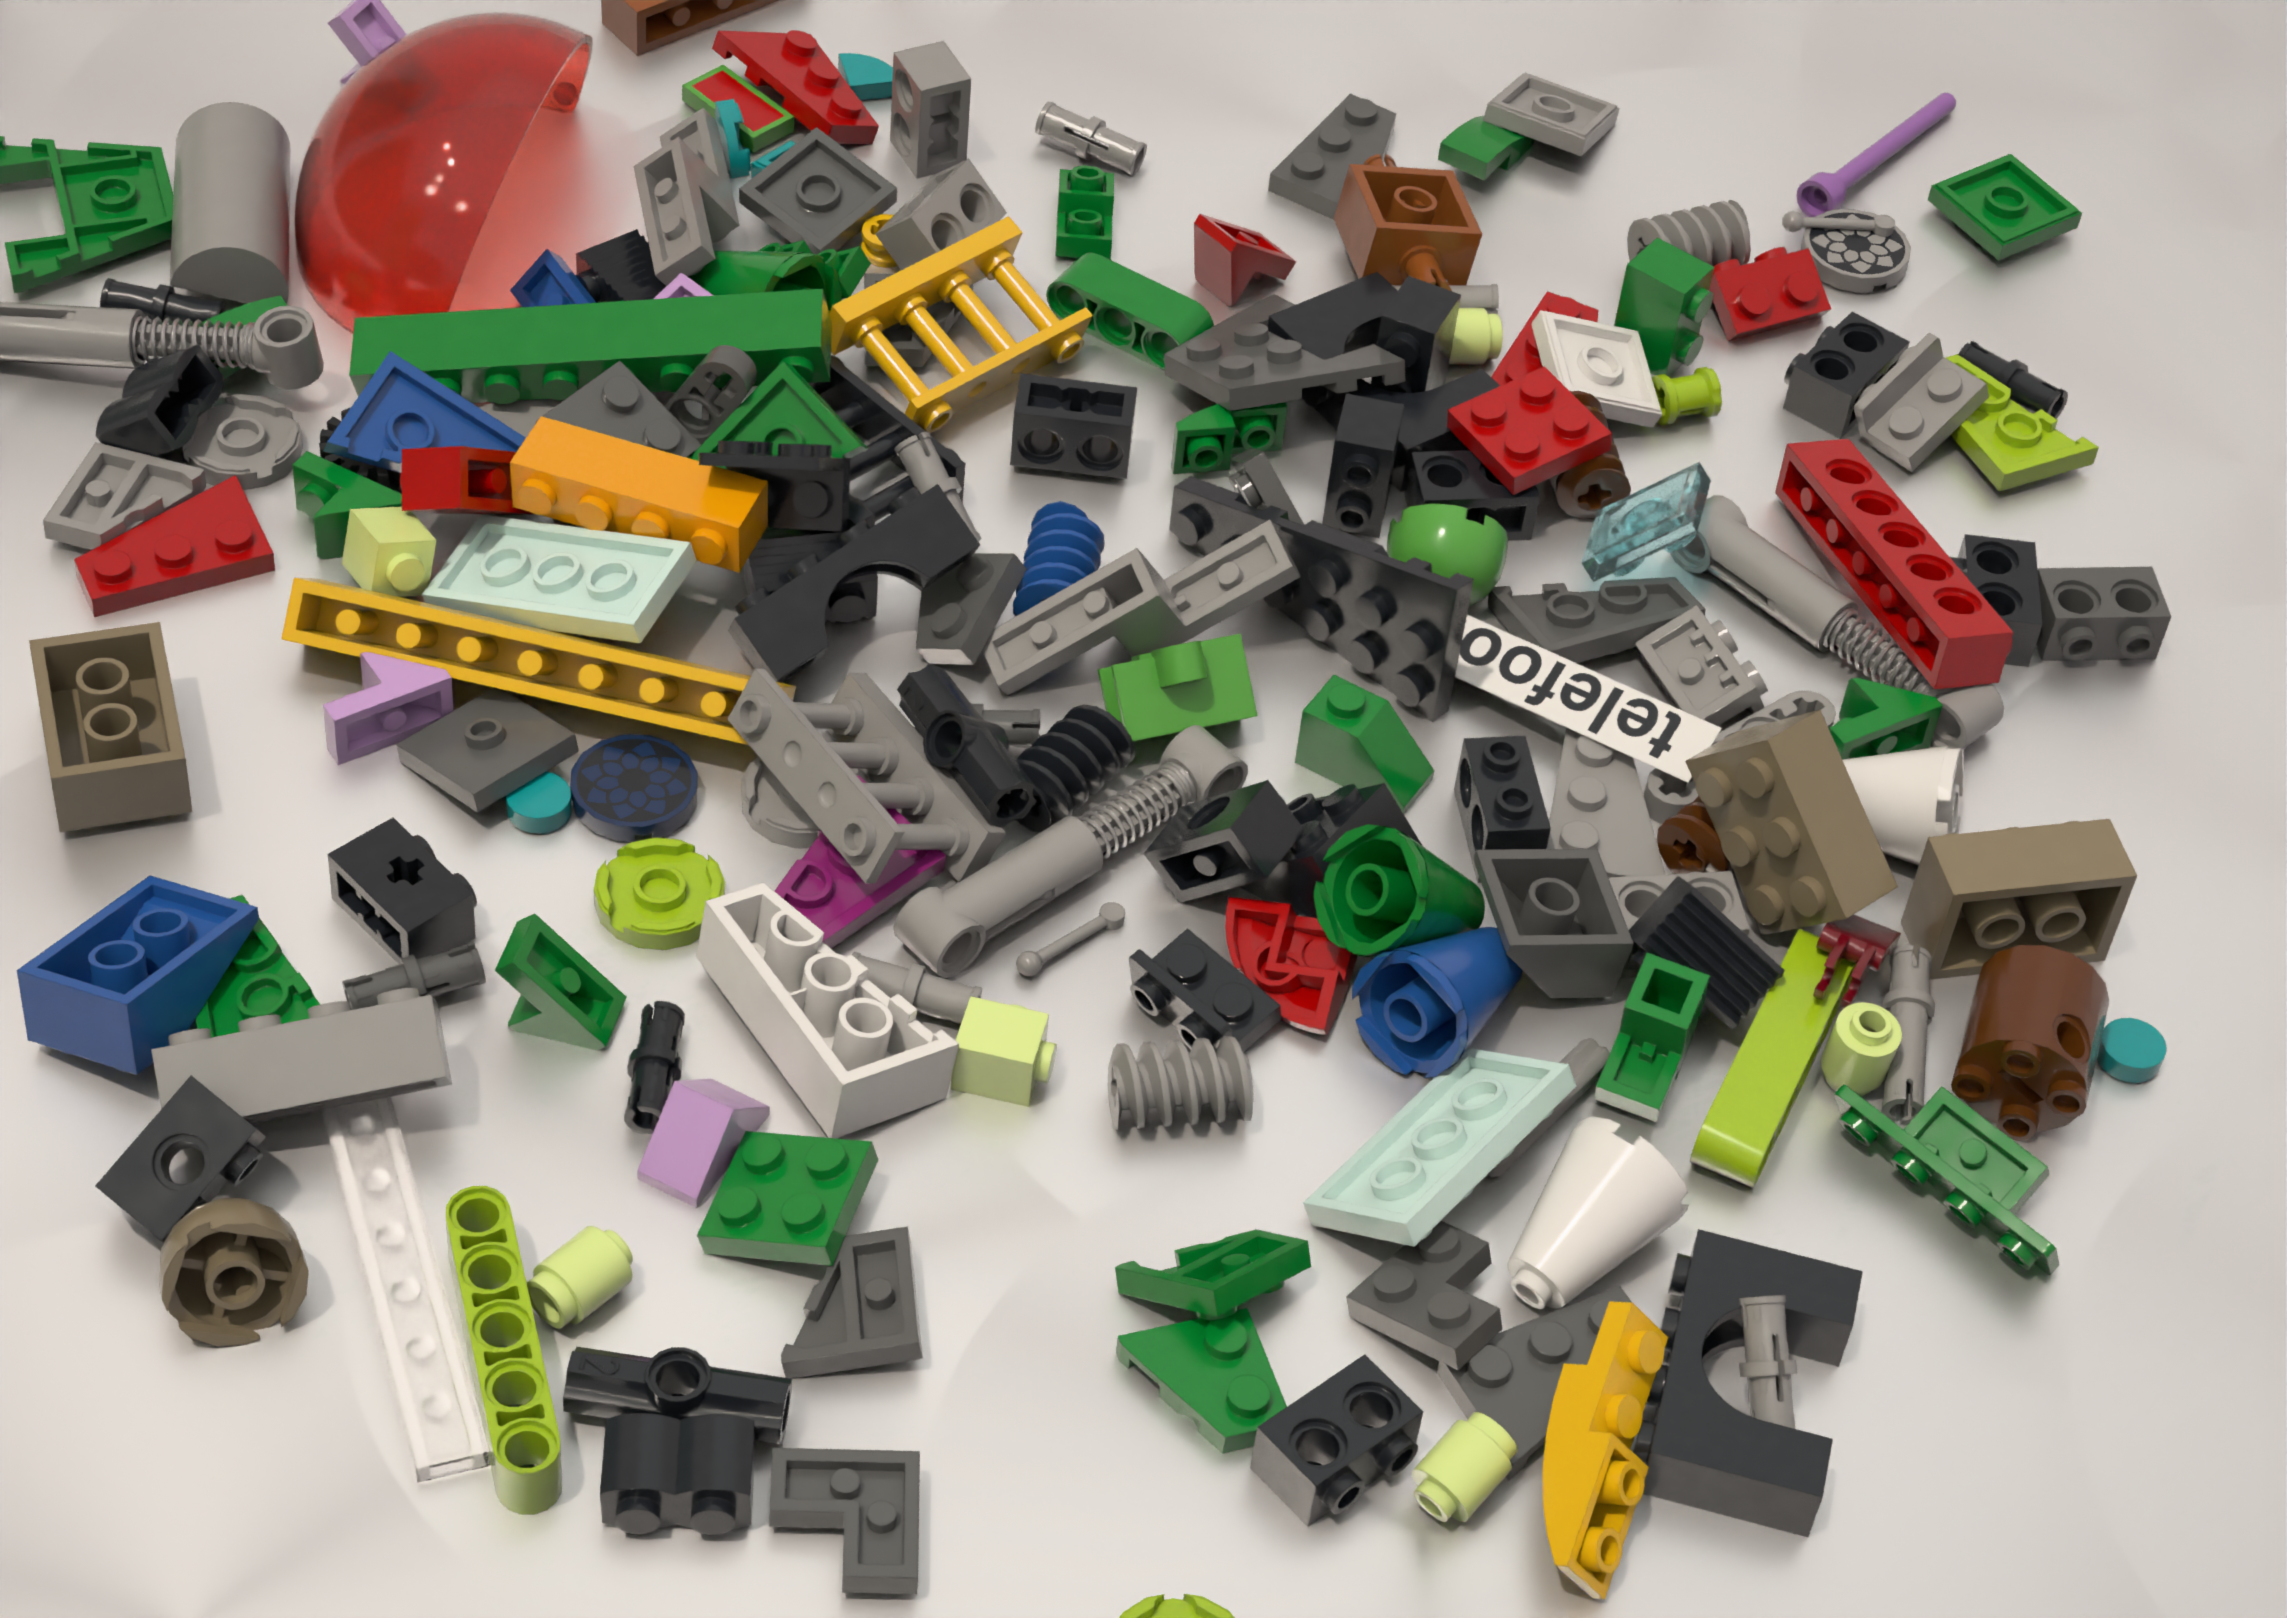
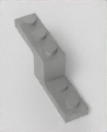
M704 108L661 135L660 142L662 148L633 166L655 276L666 286L680 273L688 277L700 272L705 265L715 259L712 243L721 241L732 230L740 226L717 122Z
M1271 520L1266 521L1166 579H1163L1138 548H1135L993 629L982 650L998 687L1009 696L1113 636L1132 657L1151 653V651L1182 644L1301 576L1278 529Z

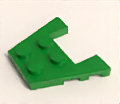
M0 136V184L52 178L65 233L64 235L5 242L7 262L14 293L28 291L172 239L173 191L161 147L89 142L87 151L56 149L52 139L33 138L31 142L32 147L6 145L5 136Z

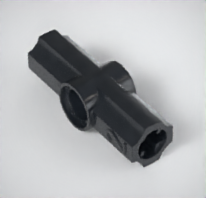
M928 664L922 670L908 673L897 689L901 696L899 706L923 736V748L927 760L935 766L949 770L988 823L1005 827L1016 819L1024 818L1036 803L1033 797L1035 785L1009 753L1008 737L1004 729L997 724L983 720L943 668Z
M576 1346L575 1351L571 1353L566 1372L563 1411L603 1418L624 1414L647 1413L669 1416L679 1420L708 1414L733 1415L754 1420L755 1440L780 1444L781 1440L784 1439L788 1421L792 1379L711 1367L706 1358L697 1351L686 1347H671L658 1352L654 1357L650 1358ZM673 1394H684V1396H671V1395H673Z

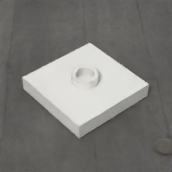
M1540 310L1531 325L1542 366H1545L1569 391H1582L1592 394L1600 401L1602 412L1607 419L1653 428L1662 416V411L1639 332Z

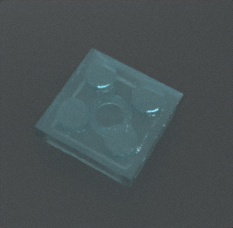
M1700 462L1597 511L1581 562L1593 582L1612 573L1615 577L1624 576L1639 567L1646 557L1663 549L1668 553L1677 551L1696 537L1711 483Z

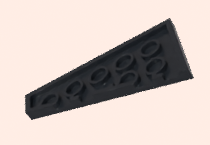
M1192 476L1174 486L1169 530L1183 543L1190 545L1206 556L1266 521L1271 520L1278 529L1301 577L1264 597L1263 600L1269 606L1285 614L1304 628L1313 638L1326 644L1349 661L1358 671L1367 674L1397 696L1402 703L1412 707L1432 723L1449 711L1474 581L1473 578L1459 573L1454 574L1450 578L1432 573V566L1429 562L1415 557L1406 563L1389 557L1382 545L1313 520L1305 525L1295 523L1289 520L1288 511L1271 505L1262 511L1249 506L1242 494Z

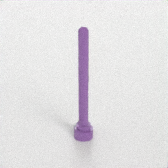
M1950 93L1940 94L1835 173L1819 172L1803 182L1798 187L1796 194L1797 202L1802 212L1808 217H1815L1830 210H1839L1844 204L1846 190L1951 113L1956 107L1955 97Z

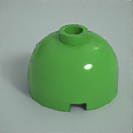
M1424 504L1404 509L1400 522H1396L1394 518L1390 522L1387 538L1388 556L1405 563L1413 557L1429 562L1432 566V573L1446 578H1450L1456 573L1473 578L1469 606L1484 600L1500 580L1505 566L1508 549L1506 530L1495 519L1485 515L1484 525L1466 519L1468 508L1456 505Z

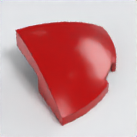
M1229 897L1226 909L1225 930L1227 945L1234 967L1281 1005L1282 1021L1311 1033L1328 1035L1343 1003L1358 955L1340 948L1329 941L1317 918L1296 916L1291 904Z

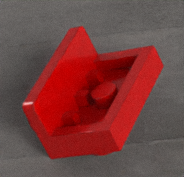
M1778 247L1754 258L1755 262L1740 265L1738 259H1731L1714 266L1709 291L1714 294L1713 303L1728 341L1819 318L1831 310L1809 248L1787 254L1785 247Z

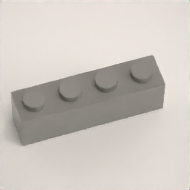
M403 988L377 995L378 1005L351 1010L348 1001L330 1002L309 1008V1019L281 1024L280 1015H265L238 1022L239 1032L212 1037L211 1030L208 1028L174 1033L168 1036L170 1046L151 1049L161 1109L191 1075L250 1124L452 1085L438 1004L432 995L420 997L418 988Z

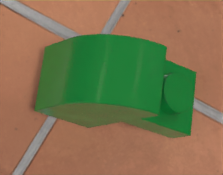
M1646 953L1624 1005L1619 1033L1596 1085L1594 1099L1657 1122L1674 1079L1677 1080L1701 1014L1710 975Z

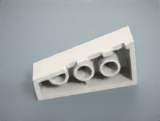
M764 882L705 902L696 958L829 1138H839L946 1099L959 1043L942 1029L935 1034L916 1019L918 1009L900 994H896L892 998L887 996L867 979L869 969L854 956L849 954L845 957L835 953L822 942L824 932Z

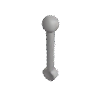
M1790 211L1782 218V225L1787 231L1792 233L1799 231L1801 228L1869 230L1878 236L1888 237L1893 234L1895 220L1888 215H1878L1874 220L1802 217L1799 212Z
M1115 902L1103 904L1100 908L1099 916L1037 952L1025 951L1021 953L1016 961L1017 970L1024 976H1034L1040 971L1042 963L1101 929H1119L1124 923L1125 909L1122 905Z

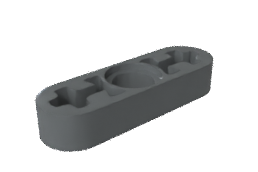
M729 345L717 346L705 356L664 406L702 445L744 400L756 381V366L753 360L739 348ZM725 372L732 378L720 391L713 385V382L717 376ZM692 400L702 404L708 410L711 419L703 420L693 416L685 407L684 401Z

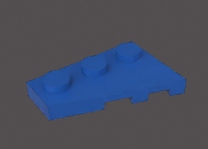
M390 351L327 441L323 451L401 473L402 449L465 446L517 452L526 437Z

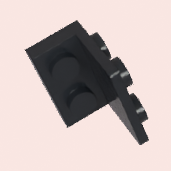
M718 441V453H699V465L726 466L728 470L768 481L767 528L838 532L848 530L851 458L832 457V445L778 444V455L773 454V442Z

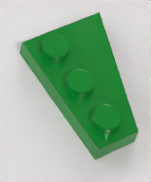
M243 895L229 898L249 904ZM259 918L197 1015L196 1023L198 1029L208 1028L211 1030L212 1037L239 1032L238 1022L258 1016L280 1015L281 1024L309 1019L308 1009L320 1005V1003L315 998L311 987L300 972H296L282 953L278 942Z

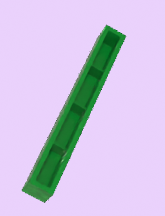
M823 289L355 318L349 376L359 397L391 351L471 403L494 402L509 404L518 400H565L618 361H621L650 392L669 391L675 393L713 348L720 345H729L744 351L753 360L757 369V378L753 386H759L782 361L791 364L808 383L830 382L832 322ZM723 372L717 376L713 385L717 388H723L732 377Z

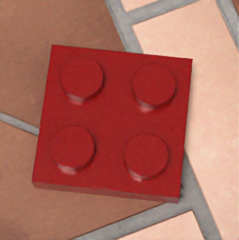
M1545 366L1448 409L1447 427L1513 495L1611 451L1612 432Z

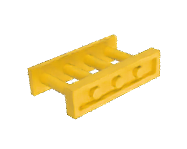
M1008 216L832 305L829 313L832 322L831 353L836 355L854 345L857 348L864 347L909 401L905 415L926 432L933 433L942 428L952 418L953 414L1019 380L1021 373L1030 374L1054 360L1058 363H1064L1071 359L1083 347L1084 340L1082 338L1093 315L1085 307L1062 320L1056 317L1013 265L1015 260L1013 254L1023 232ZM986 277L988 280L996 279L1039 332L1016 343L970 288V285ZM941 300H944L946 303L953 302L996 355L973 366L926 308ZM898 322L901 325L908 324L952 378L929 390L883 335L882 331Z

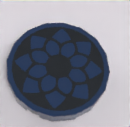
M624 734L601 740L584 751L571 769V799L573 801V809L579 821L594 833L616 841L635 842V835L651 833L652 838L668 836L687 823L697 807L698 772L690 756L674 743L651 735Z

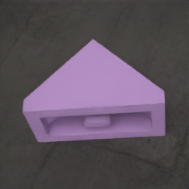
M714 1079L674 1081L637 1170L638 1180L697 1208L728 1169L745 1131L757 1132L770 1115V1106Z

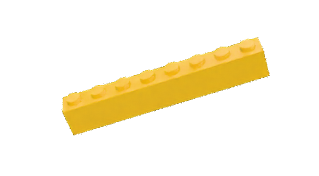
M295 577L293 579L282 640L360 657V654L363 652L380 654L446 669L451 678L749 745L728 721L731 711L751 677L749 675L326 580ZM776 682L793 701L796 686Z

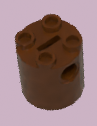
M2019 945L1997 952L1982 966L1974 991L1951 1088L1954 1094L1963 1099L1971 1109L1991 1123L1996 1124V1127L2012 1140L2026 1141L2033 1138L2036 1131L2044 1132L2066 1126L2085 1111L2110 1002L2106 983L2093 966L2070 952L2046 945Z

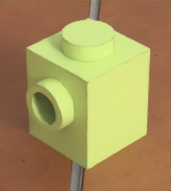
M402 507L350 509L342 565L362 589L401 598L404 596H420L430 583L436 539L412 511H402Z
M970 996L955 1040L959 1043V1048L952 1072L950 1089L1029 1107L1037 1081L1048 1083L1054 1067L1057 1044L1046 1041L1049 1014L1030 1010L1020 1005H1008Z

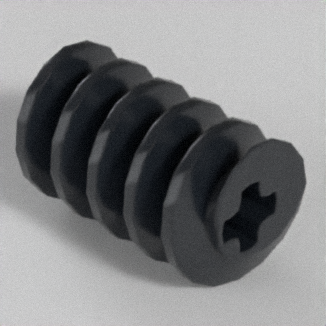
M1083 704L1072 708L1062 720L1057 721L1050 728L1047 734L1041 735L1030 748L1025 749L1016 759V762L1035 785L1033 797L1036 803L1024 818L1016 820L1027 829L1040 833L1050 827L1052 823H1057L1061 819L1071 816L1073 810L1080 809L1087 802L1090 795H1096L1104 786V782L1111 781L1118 774L1120 768L1127 767L1135 758L1134 743L1123 724L1109 712L1097 706Z

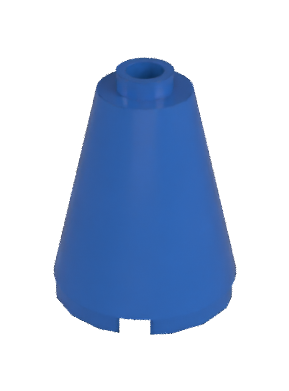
M1483 927L1383 952L1360 968L1352 986V1000L1359 996L1362 1016L1355 1020L1359 1033L1373 1054L1393 1071L1404 1075L1415 1071L1425 1073L1426 1076L1424 1078L1436 1077L1459 1061L1520 980L1523 970L1506 954L1498 929L1495 927Z

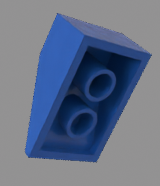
M151 875L16 970L28 1041L60 1050L65 1054L101 1063L122 1072L138 1075L152 1065L151 1049L170 1046L169 1035L187 1031L257 923L259 919L258 907Z

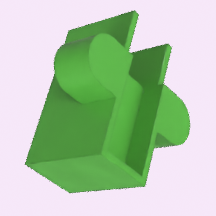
M1241 633L1153 650L1151 653L1133 656L1130 662L1097 669L1105 710L1123 724L1131 735L1133 742L1179 733L1193 725H1200L1204 728L1258 716Z

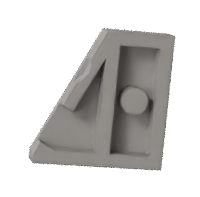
M95 442L43 519L45 538L93 550L204 492L206 488L205 470Z

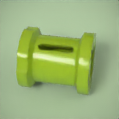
M1697 368L1693 375L1671 379L1666 374L1652 377L1662 411V416L1657 421L1659 425L1673 424L1677 417L1700 413V415L1708 418L1719 414L1722 406L1721 385L1717 374L1712 368Z

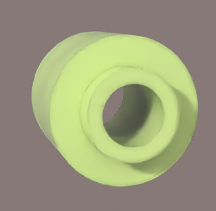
M1459 308L1449 365H1483L1487 359H1497L1502 348L1503 330L1498 314H1488L1484 308Z
M1860 1002L1845 1007L1839 1013L1821 1056L1824 1078L1834 1091H1837L1845 1084L1859 1096H1864L1882 1084L1902 1039L1900 1024L1889 1011L1872 1003Z
M594 1226L585 1227L534 1268L533 1278L527 1282L531 1306L546 1323L554 1328H563L569 1322L579 1324L632 1281L630 1264L633 1262V1256L628 1245L612 1230L602 1231Z
M1474 1412L1467 1421L1457 1420L1412 1470L1411 1475L1417 1485L1413 1492L1414 1497L1429 1514L1440 1521L1446 1522L1450 1517L1462 1522L1467 1521L1512 1470L1510 1460L1518 1451L1516 1443L1503 1427L1485 1414Z

